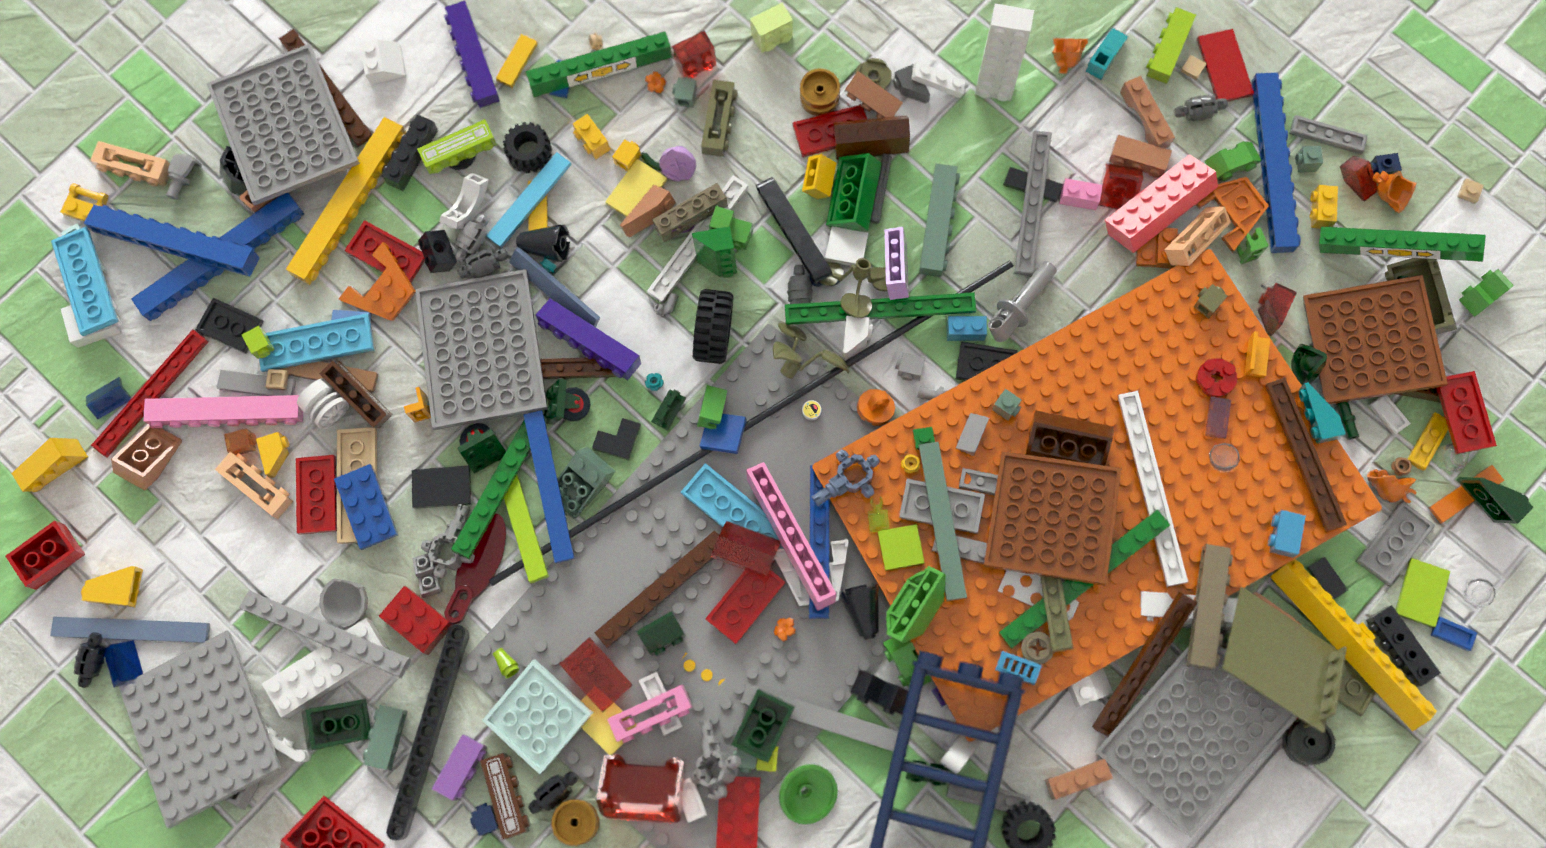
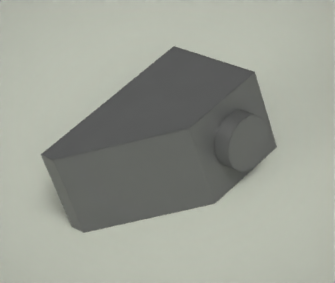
M914 64L895 71L893 85L896 90L899 89L901 95L923 103L929 102L930 93L926 85L912 80Z

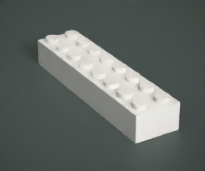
M995 4L975 95H979L982 98L991 97L997 98L1000 101H1011L1031 32L1034 10Z

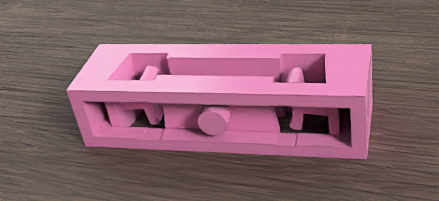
M680 685L607 720L616 741L622 740L623 743L634 739L633 735L640 731L643 735L652 731V726L658 723L660 726L671 722L670 718L678 715L680 718L689 714V709L693 708L684 685ZM673 695L675 696V698L666 701L668 709L676 705L678 706L677 709L670 712L664 711L636 724L637 727L628 731L627 728L635 725L633 718L622 721L623 718L630 715H639L665 703V699Z

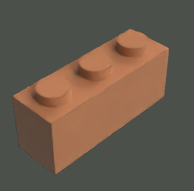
M857 71L845 89V92H847L846 96L854 102L856 99L862 103L861 107L868 112L871 110L876 112L877 118L894 117L903 104L902 101L859 71Z
M1118 135L1114 142L1109 162L1116 166L1131 168L1135 172L1142 171L1148 173L1152 177H1161L1167 169L1172 151Z
M1101 759L1046 779L1045 783L1052 800L1108 781L1113 779L1106 760Z

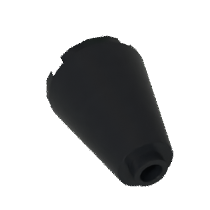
M565 225L549 226L521 232L516 238V246L526 253L563 262L562 260H566L569 254L570 242H567L566 236L570 235Z
M872 583L870 587L864 584L847 588L845 592L839 591L842 602L859 637H864V640L875 638V634L879 633L878 583Z

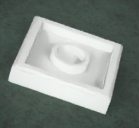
M832 226L825 260L843 265H855L859 258H864L868 233Z

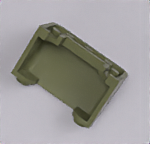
M1410 258L1386 265L1388 271L1384 273L1387 281L1396 280L1401 275L1409 277L1423 275L1436 334L1457 330L1437 259Z

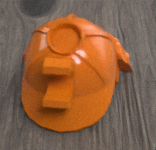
M1053 38L1055 48L1051 52L1054 55L1057 66L1060 67L1059 73L1066 74L1068 68H1073L1080 62L1082 52L1088 44V39Z
M1382 171L1381 174L1376 172L1372 178L1378 183L1379 197L1388 203L1395 212L1401 213L1413 196L1417 183L1405 179L1401 171L1394 174H1388L1385 171Z
M1378 469L1367 473L1368 481L1376 488L1379 496L1386 501L1396 502L1402 499L1406 503H1411L1406 498V495L1409 492L1415 495L1417 493L1414 489L1410 488L1416 481L1415 478L1397 479L1394 475L1389 476L1386 470L1379 471Z

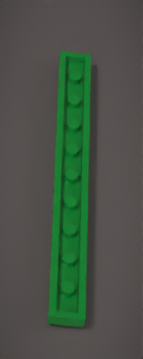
M975 292L910 296L890 300V298L870 299L872 309L866 317H869V320L976 313ZM840 301L785 304L786 325L846 321V316H850L842 309Z
M1158 509L1112 544L1108 574L1170 526V523ZM1072 580L1064 581L1062 585L1066 606L1095 584ZM1044 598L999 632L1011 649L1023 641L1028 634L1034 632L1047 622Z

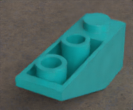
M1112 28L1092 56L1085 72L1102 80L1128 36Z
M1304 383L1299 388V398L1301 402H1304L1305 417L1310 421V433L1312 438L1316 440V444L1342 438L1345 435L1340 415L1309 383Z

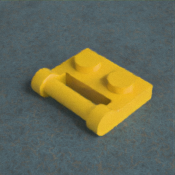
M72 183L60 213L85 221L94 204L77 199L78 194L97 200L96 205L101 207L107 204L108 194L81 188L78 184Z

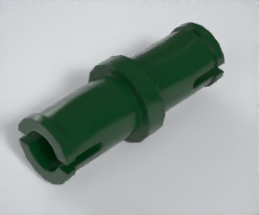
M1349 401L1336 403L1347 440L1358 438L1359 434L1355 425L1356 418L1355 415H1352Z

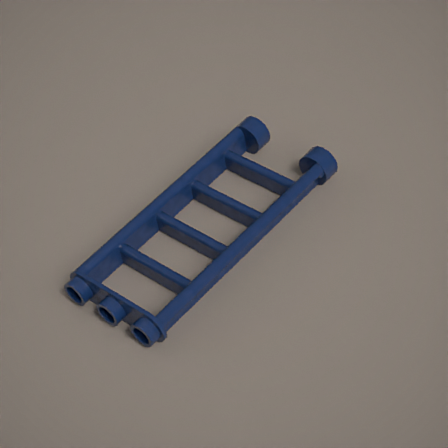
M919 651L918 660L912 663L914 670L870 848H883L890 820L971 841L970 848H985L1022 694H1025V690L1022 689L1023 677L1000 671L998 681L982 678L984 669L982 666L960 661L958 670L955 671L941 667L943 656ZM925 675L1005 695L1006 700L998 733L917 712ZM917 723L995 744L986 781L958 773L956 775L951 771L906 760L905 756L913 724ZM904 771L982 792L974 829L894 808L893 805L901 772Z

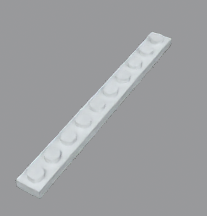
M1134 391L1118 395V401L1148 516L1158 509L1170 523L1167 529L1154 538L1166 586L1170 587L1187 583L1184 564L1139 393Z

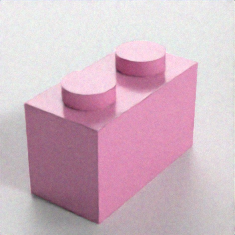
M1065 178L1059 204L1096 210L1100 203L1102 185Z

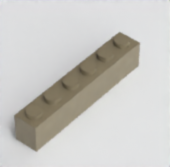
M1210 544L1202 547L1195 601L1198 604L1193 610L1186 666L1213 670L1219 664L1220 654H1217L1218 646H1221L1222 643L1220 628L1225 622V614H1222L1223 606H1226L1228 599L1225 590L1226 586L1230 583L1228 567L1232 565L1233 555L1230 554L1231 548Z

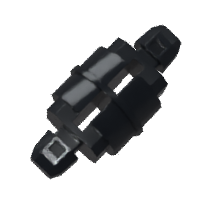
M91 633L87 642L80 644L73 673L80 675L77 681L79 687L87 688L91 684L92 678L99 676L106 647L99 645L102 641L100 633Z
M573 771L568 772L564 777L557 774L545 781L533 793L537 800L534 799L529 804L528 809L530 812L537 814L543 809L550 811L561 805L573 792L570 785L573 786L578 781L576 773Z

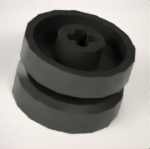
M1300 720L1292 723L1284 732L1282 746L1286 755L1293 762L1300 765H1318L1326 762L1333 755L1335 737L1327 725L1325 726V732L1321 733L1312 726L1304 728V721Z

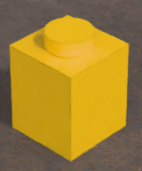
M624 139L612 156L614 164L628 172L636 159H640L641 151L638 144Z

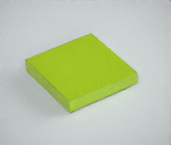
M917 524L878 531L885 571L925 563Z

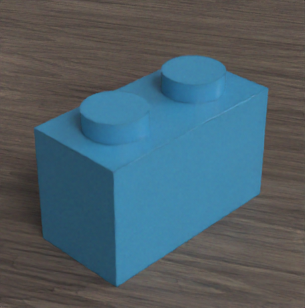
M948 316L946 323L947 341H985L987 336V316Z
M1284 510L1274 515L1271 526L1274 527L1273 534H1270L1268 539L1269 552L1292 558L1299 555L1306 516Z

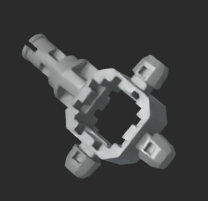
M458 504L454 520L447 524L444 534L440 533L434 537L433 541L425 540L421 544V549L427 552L430 560L437 565L434 569V576L436 578L443 579L447 573L446 569L456 570L461 567L462 562L472 563L474 560V554H472L470 560L456 553L453 554L454 558H451L450 561H445L438 557L442 550L441 545L444 546L445 543L454 544L463 529L464 522L470 511V508L465 505L462 507L461 504Z
M706 719L703 722H699L703 734V739L701 740L703 756L698 758L696 762L697 771L693 772L690 777L692 783L714 788L715 797L722 799L727 796L725 785L734 781L736 776L735 769L741 765V759L739 756H731L721 751L720 741L717 740V736H714L712 720ZM714 761H718L719 768H722L718 779H712L713 774L709 770L712 768Z

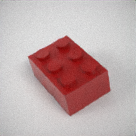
M54 520L5 557L24 586L37 590L83 557L85 553L67 526Z
M405 585L379 615L383 621L426 655L432 652L447 634L449 628L454 625Z

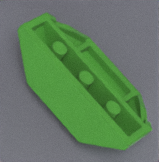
M928 566L924 571L918 572L907 579L886 612L888 636L901 643H906L923 635L944 601L945 573Z

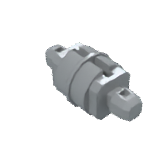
M483 214L478 215L475 220L476 223L468 221L462 231L460 230V234L454 244L460 248L454 254L457 261L462 263L467 258V253L473 255L483 245L488 233L483 227H486L489 218Z

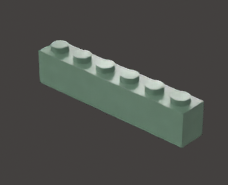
M935 164L919 274L941 277L942 271H946L948 260H944L945 253L949 254L950 248L947 237L951 236L953 225H949L950 219H954L955 214L952 202H956L958 191L954 189L955 184L959 185L960 173H957L958 166Z

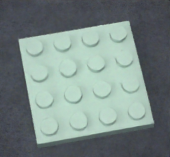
M534 659L482 721L541 775L590 718L593 712Z

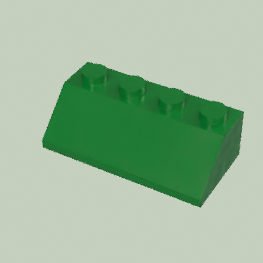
M871 154L839 157L826 226L861 232L869 230L881 169V162Z
M730 226L692 233L697 262L719 277L728 278L737 274Z

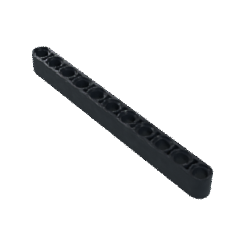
M452 625L447 632L387 826L386 834L391 840H403L410 832L469 639V631L461 625ZM461 629L463 632L462 637L455 639V632ZM455 648L457 654L454 658L450 659L449 651ZM445 668H450V670H451L450 676L447 677V678H444V677H443V671H444V669H445ZM440 687H443L445 693L442 697L439 698L437 696V690ZM437 706L439 713L437 716L432 717L431 709ZM431 726L433 732L429 737H427L425 735V729L426 727ZM424 745L427 751L421 757L419 755V748ZM416 765L420 767V774L418 776H414L412 772ZM410 785L414 787L412 796H408L406 793V789ZM403 805L408 808L406 816H402L400 813ZM397 825L402 829L399 837L394 834V829Z

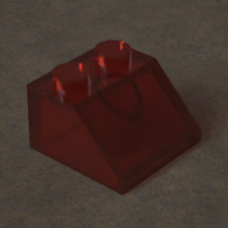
M1106 163L1101 179L1102 191L1098 206L1120 209L1138 195L1143 181V170Z
M1276 282L1271 288L1267 287L1265 293H1262L1258 300L1260 304L1258 313L1267 334L1270 336L1282 326L1297 294L1296 291Z

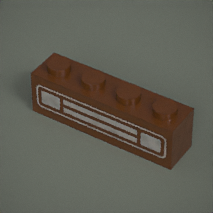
M332 360L319 373L373 428H380L393 415L340 361Z
M501 753L480 760L502 840L529 832L528 827L531 824L528 815H524L522 807H525L522 795L518 794L517 787H519L517 776H513L511 770L514 767L511 756H507V753Z

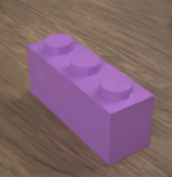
M462 734L432 789L452 801H457L458 798L461 799L467 789L465 787L468 780L471 781L476 774V765L486 756L487 752L485 749L487 746Z

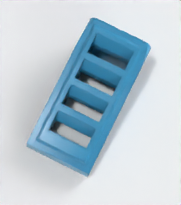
M1002 651L995 670L1023 677V682L1033 686L1036 683L1042 665ZM1006 658H1009L1010 661L1007 666V669H1004L1003 665L1005 663ZM1016 661L1018 662L1015 671L1012 672V665ZM1021 665H1026L1023 674H1018ZM1031 667L1033 668L1031 677L1028 678L1026 676L1028 674L1029 668Z

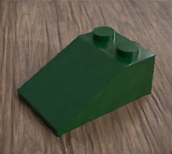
M1459 477L1457 479L1460 485L1495 523L1518 524L1534 508L1529 503L1528 497L1523 493L1485 478Z
M760 688L757 689L731 745L768 763L796 706Z
M366 699L305 709L301 712L307 752L367 740L371 730Z

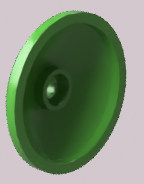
M808 764L794 769L784 779L779 791V803L783 813L790 820L798 824H812L822 820L835 805L838 794L836 780L827 769L819 765Z

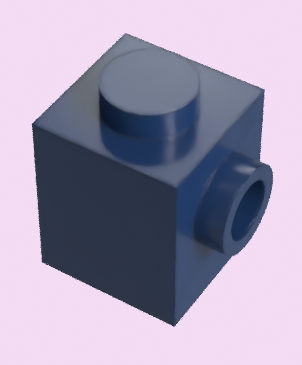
M1398 153L1375 156L1369 163L1370 174L1374 176L1376 172L1381 174L1382 171H1385L1388 174H1394L1402 171Z
M487 803L476 806V811L471 812L472 818H470L472 828L477 830L478 836H484L499 830L493 805L488 806Z

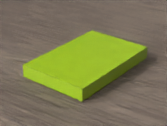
M1411 558L1407 565L1395 609L1400 617L1432 628L1436 627L1450 571Z

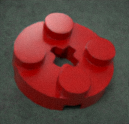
M1208 359L1198 369L1196 382L1205 395L1213 398L1223 397L1229 394L1236 386V368L1224 359ZM1219 374L1222 380L1215 382L1212 375Z

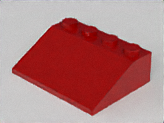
M323 796L280 841V848H384L386 845L326 796Z

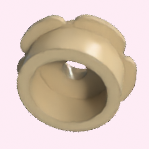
M597 33L589 35L591 50H599L603 46L602 37L598 36Z

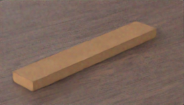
M318 361L277 370H287L291 376L318 380L323 378L319 373L329 363ZM346 367L370 392H374L378 373Z

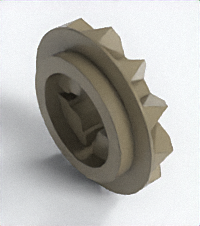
M1032 632L1024 638L1021 648L1022 654L1027 660L1037 664H1044L1051 659L1053 651L1051 639L1047 634ZM1037 640H1039L1040 647L1046 650L1039 651L1036 657L1035 650L1029 647L1035 646Z

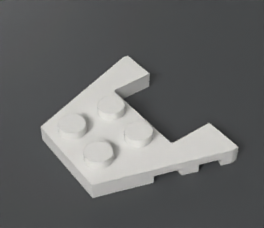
M848 539L830 542L833 562L829 563V581L836 592V601L839 600ZM772 550L773 556L799 607L808 606L809 594L795 568L792 567V563L785 550Z

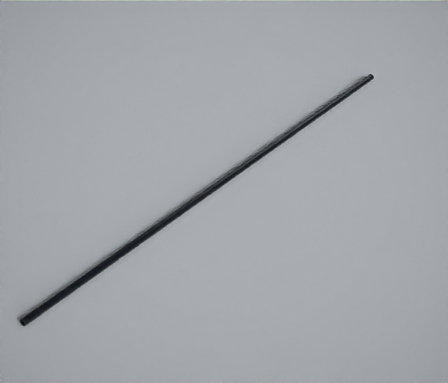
M1010 260L957 293H971L1012 268V262ZM932 316L916 317L845 362L848 367H851ZM836 366L746 422L744 432L844 370ZM699 450L570 529V538L664 482L713 450ZM550 542L541 547L542 555L552 550ZM523 560L518 561L489 579L490 584L494 586L524 567Z

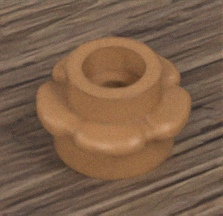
M1398 457L1395 459V462H1392L1391 467L1396 475L1403 476L1410 473L1412 465L1408 459Z

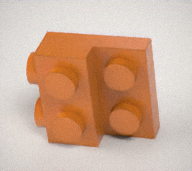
M1165 228L1136 251V266L1174 268L1176 265L1170 264L1165 249L1179 235L1178 229Z

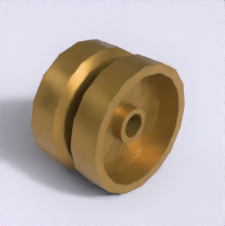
M818 68L809 71L804 75L800 83L802 107L806 112L814 116L833 112L838 106L840 99L839 79L833 72L827 69Z
M569 800L556 808L552 816L551 827L554 835L560 842L566 845L578 846L589 842L596 836L600 818L592 804L584 800ZM575 819L578 820L577 826L572 825V821H575Z

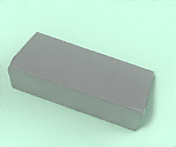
M970 413L955 449L974 456L989 418Z

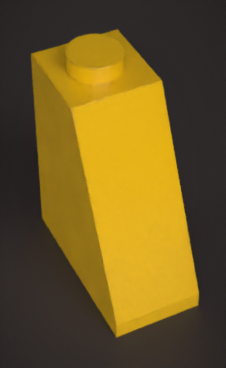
M130 566L86 580L81 590V600L89 603L135 608L143 569Z

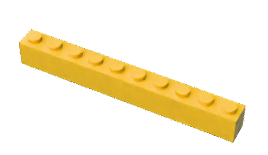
M383 117L358 156L360 164L351 167L287 266L286 270L292 276L309 285L317 279L319 270L327 263L330 253L338 246L339 239L347 232L348 225L352 219L356 218L360 206L367 201L371 189L376 187L378 178L382 174L384 167L391 160L393 151L399 147L401 137L407 133L402 125Z
M1294 559L1278 568L1270 576L1337 650L1346 647L1345 659L1412 732L1432 719L1437 712L1433 704L1425 699L1418 688L1411 684L1404 676V673L1375 645V642L1366 636L1360 626L1319 585L1316 578L1305 570L1301 562Z

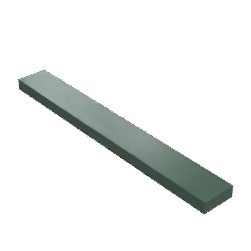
M939 442L919 445L940 568L941 572L946 574V601L965 599L967 594Z

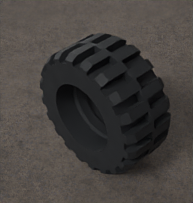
M711 289L700 291L693 337L692 358L695 361L715 364L726 362L734 295L731 292Z

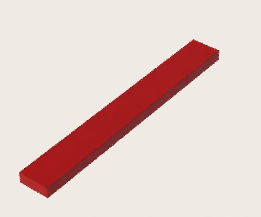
M192 329L91 446L108 458L144 417L145 399H159L209 341Z

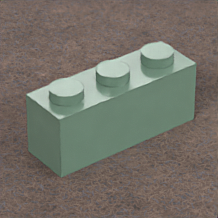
M383 705L376 709L374 713V728H371L368 735V740H370L369 746L363 753V765L392 770L408 711Z

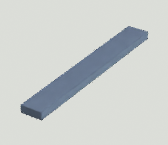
M53 617L50 636L88 638L91 633L97 632L102 635V639L203 643L208 640L210 623Z

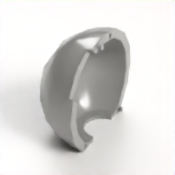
M331 579L324 586L320 594L319 605L321 613L326 621L335 627H348L356 624L363 618L368 608V596L364 586L347 580Z

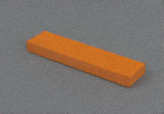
M1493 465L1488 466L1474 476L1485 478L1497 484L1505 481ZM1459 486L1431 505L1429 510L1441 524L1475 500L1462 486Z

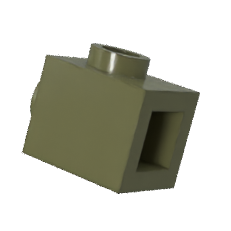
M1212 284L1208 289L1204 287L1197 295L1199 299L1194 307L1209 319L1228 296L1222 288Z

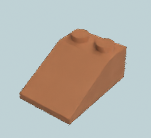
M148 424L111 459L113 473L146 490L158 479L182 443V439L162 428H152Z

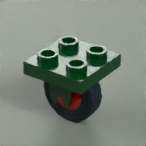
M557 380L546 392V399H548V409L544 412V417L547 418L546 424L554 425L562 418L570 422L585 418L591 406L587 393L577 387L566 389L567 380Z
M475 423L467 427L462 432L459 440L460 446L457 447L474 474L501 460L506 453L505 448L494 431L483 423Z

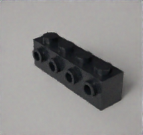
M419 114L416 115L415 119L411 120L407 133L401 137L399 147L393 151L389 164L382 171V177L388 185L404 191L422 160L417 149L431 143L438 132L434 121Z
M1392 605L1381 609L1366 619L1369 630L1377 635L1382 648L1390 653L1395 666L1403 671L1405 677L1412 685L1416 687L1423 686L1441 674Z

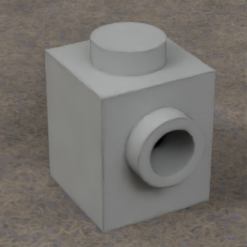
M903 353L902 358L897 359L895 369H898L897 376H901L902 379L912 381V379L920 381L925 358Z

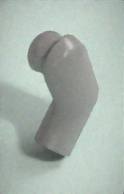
M669 293L667 302L656 304L654 312L659 316L671 313L675 308L678 295Z

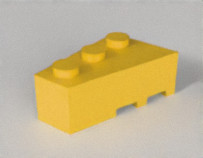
M49 438L11 474L22 492H37L86 459L88 455L77 439Z

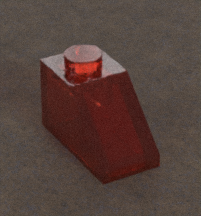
M1352 156L1339 166L1344 182L1362 201H1366L1378 191L1377 184L1372 179L1374 174L1370 161Z

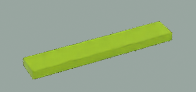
M517 474L504 500L530 583H534L548 578L549 574Z

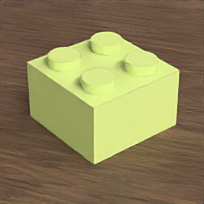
M783 3L750 18L751 36L761 53L771 51L775 46L787 43L793 38V20Z

